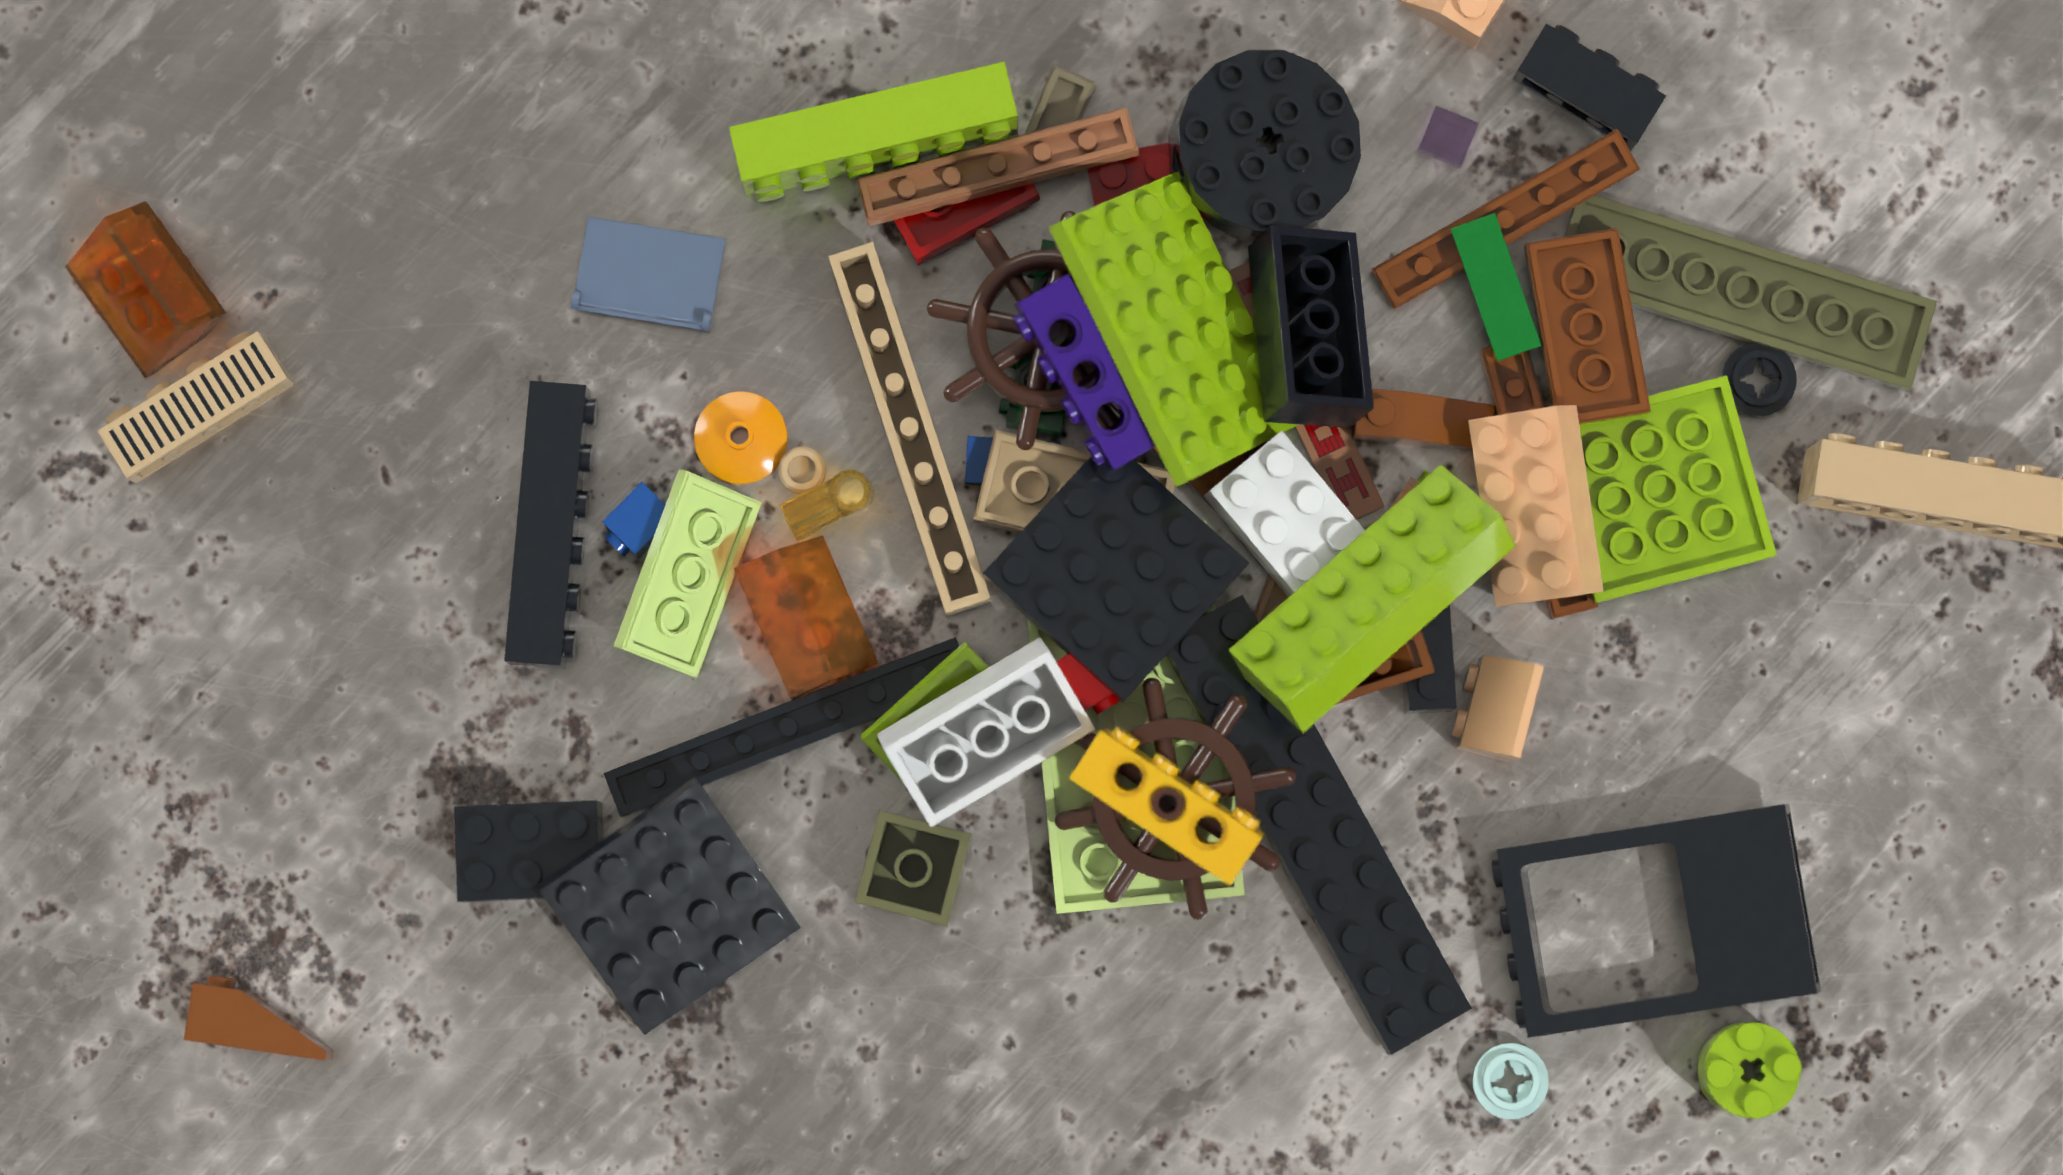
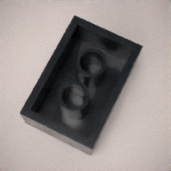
M589 800L454 806L457 902L545 899L540 893L537 884L604 839L602 802Z

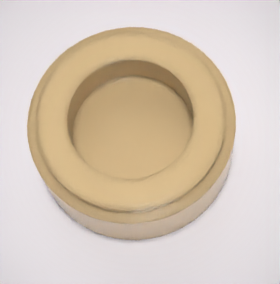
M809 447L790 449L783 455L779 463V477L783 485L795 494L806 495L813 493L820 488L825 480V463L820 454Z

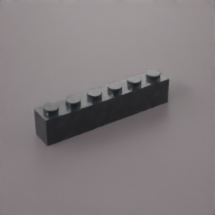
M530 381L504 657V661L510 665L566 669L567 658L574 659L577 633L574 630H569L571 611H579L581 585L574 583L575 565H583L585 553V538L578 537L579 518L587 519L589 509V491L582 490L583 472H591L593 464V444H586L588 426H595L598 407L597 398H590L591 391L586 385Z

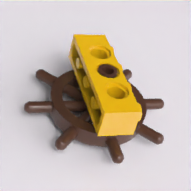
M1150 677L1142 685L1149 718L1148 723L1140 725L1130 732L1117 726L1113 732L1104 728L1099 731L1098 735L1091 732L1074 742L1086 750V753L1069 779L1093 794V806L1060 812L1055 817V825L1060 830H1069L1094 824L1098 825L1106 844L1122 861L1104 889L1103 895L1108 902H1118L1138 872L1162 880H1182L1189 914L1193 919L1201 920L1208 913L1201 879L1202 875L1211 873L1230 886L1248 859L1266 871H1275L1279 867V857L1260 844L1265 833L1257 829L1261 822L1255 817L1256 792L1289 786L1295 782L1296 773L1291 767H1281L1252 773L1245 756L1228 737L1230 731L1247 707V701L1243 695H1232L1212 726L1188 718H1168L1161 683L1158 679ZM1172 738H1183L1199 743L1181 773H1179L1180 767L1177 764ZM1153 741L1156 754L1152 759L1138 749ZM1216 754L1226 766L1231 778L1207 783L1199 781ZM1119 774H1122L1139 787L1134 789L1124 787L1118 779ZM1235 796V809L1232 812L1218 803L1217 800ZM1129 818L1144 828L1135 843L1125 833L1119 819ZM1197 826H1200L1219 840L1215 842L1204 840L1199 835ZM1162 840L1176 850L1178 859H1165L1150 853L1158 841Z

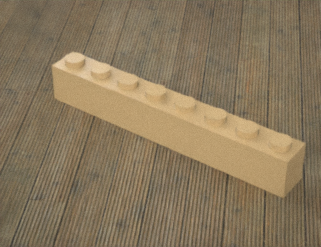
M870 242L828 256L946 618L990 604L991 598L985 580L981 577L982 571L874 243Z

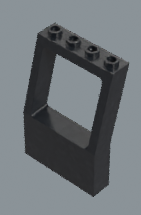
M1789 804L1497 849L1498 859L1492 860L1494 883L1497 888L1503 887L1506 906H1501L1499 909L1501 927L1504 935L1511 934L1514 952L1507 954L1509 975L1512 982H1519L1521 1000L1515 1001L1517 1023L1520 1029L1526 1028L1528 1038L1821 992ZM1666 842L1673 844L1677 852L1698 977L1697 989L1692 992L1571 1011H1554L1549 1004L1528 877L1529 867L1534 863Z

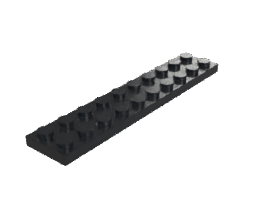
M1241 595L1201 617L1166 656L1203 723L1212 726L1232 695L1240 694L1246 698L1247 707L1230 731L1228 737L1241 750L1252 773L1281 767H1291L1294 769L1296 780L1293 784L1256 792L1255 817L1260 820L1261 828L1279 857L1282 866L1387 1055H1393L1469 1011L1472 1007L1315 724L1302 733L1244 678L1230 654L1229 649L1259 624L1244 596Z

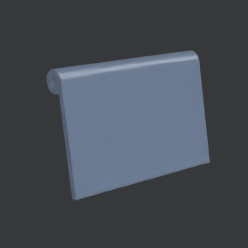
M588 217L576 288L572 295L571 309L710 331L726 239Z

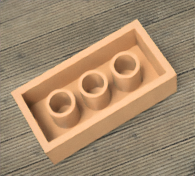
M1556 405L1468 420L1479 497L1502 515L1516 545L1490 568L1495 607L1604 592L1577 405Z

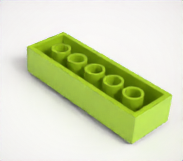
M1004 61L730 126L729 130L747 198L757 197L758 202H765L783 197L785 189L802 186L803 191L817 190L830 185L829 179L847 175L848 180H856L857 178L875 174L874 168L892 164L893 169L920 162V157L938 153V157L963 151L965 146L982 142L983 145L1008 139L1010 136L1018 134V114Z
M1440 465L1231 647L1229 652L1244 678L1304 733L1516 545L1502 515L1443 465Z

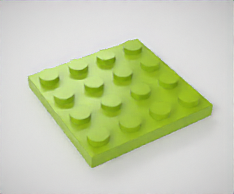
M1727 375L1649 395L1651 409L1649 414L1579 425L1604 592L1592 593L1595 604L1777 556Z

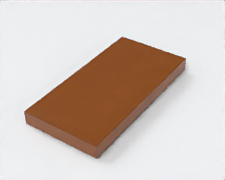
M1618 228L1525 243L1524 251L1552 406L1577 405L1579 425L1649 414L1651 409Z

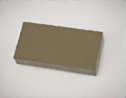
M1053 65L1025 134L1082 119L1095 90L1096 82Z

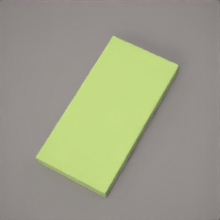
M679 469L613 646L688 676L698 678L762 502L689 471Z

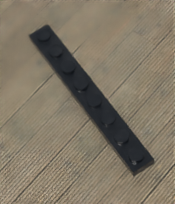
M956 637L605 772L604 776L619 816L623 818L655 805L694 777L698 779L702 786H705L880 718L959 647Z

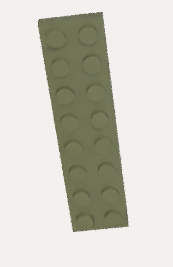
M1595 195L1572 209L1564 237L1618 228L1632 307L1744 342L1756 343L1785 352L1789 356L1905 392L1911 390L1937 305L1936 300Z

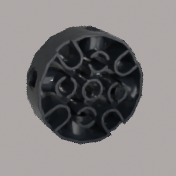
M1246 50L1216 63L1182 99L1168 134L1171 174L1177 171L1180 172V181L1186 185L1192 198L1191 202L1198 209L1202 218L1214 228L1225 231L1226 235L1243 242H1253L1270 225L1313 228L1347 194L1361 159L1359 120L1344 88L1318 63L1286 50ZM1259 139H1262L1265 144L1271 146L1272 150L1269 153L1266 147H1258L1257 142Z

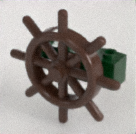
M1073 211L1064 212L1060 221L1074 216L1076 213ZM981 228L976 232L975 240L994 267V270L981 283L975 293L971 306L940 299H933L927 305V312L933 318L967 324L968 346L975 365L973 369L947 385L943 394L947 401L957 402L986 383L1001 397L999 414L1007 415L1006 428L1018 430L1016 445L1021 450H1029L1034 446L1036 434L1061 438L1066 412L1060 400L1065 398L1066 395L1057 380L1052 382L1049 390H1045L1047 379L1036 360L1042 354L1033 339L1026 342L1021 336L994 355L991 354L987 343L986 328L1021 335L1012 319L1016 314L991 310L997 297L1006 287L1015 300L1019 302L1064 275H1069L1082 299L1083 297L1055 241L1042 239L1040 250H1031L1010 258L993 232L988 228ZM1024 276L1034 279L1032 290L1024 280ZM1063 320L1054 321L1049 327V339L1057 347L1063 348L1067 346L1072 339L1070 325ZM1079 362L1072 372L1073 381L1078 387L1087 389L1095 382L1096 371L1094 369L1088 374ZM1007 368L1016 370L1015 379H1011L1003 371ZM1028 377L1027 386H1025L1024 383L1026 378ZM1108 403L1102 404L1097 410L1096 419L1101 428L1111 430L1116 427L1119 419Z

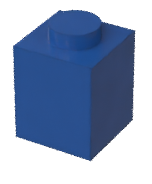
M641 482L602 521L610 530L604 538L623 557L632 551L640 559L650 548L665 504Z

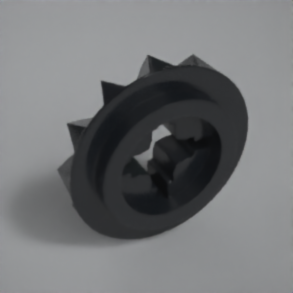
M1748 343L1736 349L1725 361L1722 376L1727 375L1735 406L1739 413H1746L1756 417L1771 415L1784 408L1793 397L1797 384L1796 370L1789 356L1785 352L1756 343ZM1757 361H1759V368H1761L1763 376L1777 379V381L1762 387L1759 399H1757V392H1755L1753 384H1746V381H1740V379H1744L1754 373Z

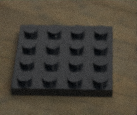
M1090 457L982 573L981 577L1123 703L1245 570L1249 562L1134 459L1115 470H1108L1105 463L1097 466L1092 457Z
M696 777L537 884L540 893L644 1035L801 928L798 921Z

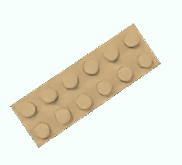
M1838 433L1828 434V439H1820L1805 450L1797 505L2063 550V473L2062 478L2044 476L2043 468L2030 465H2016L2015 470L1997 468L1996 460L1982 457H1969L1968 463L1950 460L1951 453L1934 449H1922L1921 455L1903 452L1904 445L1886 441H1876L1875 447L1857 445L1856 437Z

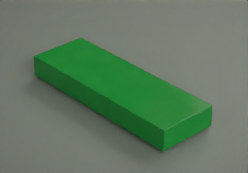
M1493 213L1451 228L1452 236L1496 361L1542 346L1496 214Z

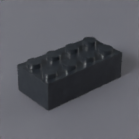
M1270 225L1248 246L1264 422L1350 428L1374 409L1356 233Z

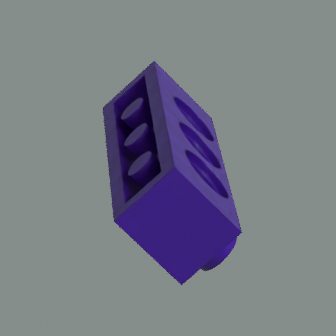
M1069 275L1058 278L1015 303L1014 307L1018 314L1013 316L1012 319L1026 342L1031 339L1035 341L1042 356L1036 359L1037 363L1050 384L1056 380L1058 381L1066 395L1065 398L1060 400L1061 405L1074 425L1081 421L1090 437L1084 441L1085 447L1096 465L1100 466L1105 463L1108 470H1115L1155 447L1096 323ZM1056 320L1067 322L1072 329V339L1063 348L1055 346L1049 339V327ZM1081 361L1090 363L1096 371L1095 382L1087 389L1078 387L1072 377L1074 367ZM1107 402L1115 405L1120 414L1118 424L1111 430L1101 428L1096 419L1097 410L1102 404Z

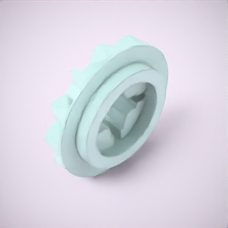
M1504 1043L1486 1051L1474 1067L1473 1090L1484 1109L1499 1118L1519 1119L1526 1117L1540 1107L1547 1095L1549 1077L1546 1066L1537 1053L1524 1045ZM1507 1060L1513 1074L1530 1075L1529 1080H1524L1523 1083L1516 1085L1515 1102H1512V1097L1508 1094L1506 1088L1491 1087V1082H1497V1079L1504 1077L1505 1061Z

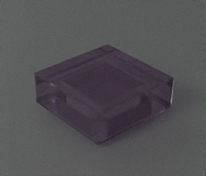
M1436 106L1417 151L1461 168L1479 123Z

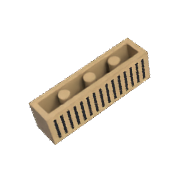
M249 331L238 334L225 344L227 350L212 360L209 356L196 360L185 369L187 375L173 384L165 381L156 385L145 394L146 401L133 409L130 406L122 407L105 419L107 425L97 432L127 479L138 483L295 385L266 337L258 331L252 335Z

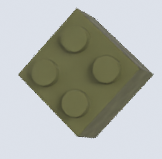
M879 810L855 903L948 927L972 834L939 825L930 827L928 822Z

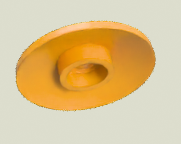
M738 391L716 398L705 407L696 423L694 444L699 460L709 473L727 483L744 485L764 479L778 467L787 448V428L782 415L769 400L755 393ZM736 428H744L748 431V439L743 444H736L731 440V434Z

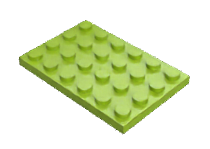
M1179 171L1049 227L1175 487L1272 439L1281 431L1284 433L1300 425L1264 422L1255 325L1238 293L1231 274L1215 246L1211 233L1207 229L1198 209L1191 202L1192 198L1186 185L1180 181Z

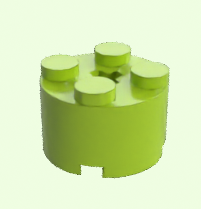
M1737 1022L1718 1028L1704 1041L1697 1059L1699 1084L1707 1100L1717 1109L1727 1114L1751 1119L1770 1116L1785 1107L1797 1090L1802 1070L1800 1059L1789 1039L1779 1030L1769 1025L1755 1022ZM1742 1060L1756 1062L1753 1067L1757 1073L1754 1079H1741L1744 1070L1739 1065Z

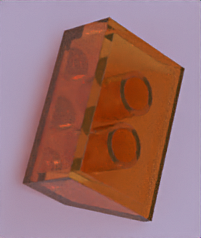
M146 201L104 217L65 266L144 378L152 376L204 339L226 314L216 296L207 287L192 266L190 260L184 255L164 227L162 221L156 216Z
M823 535L774 550L734 568L791 700L835 684L879 664Z

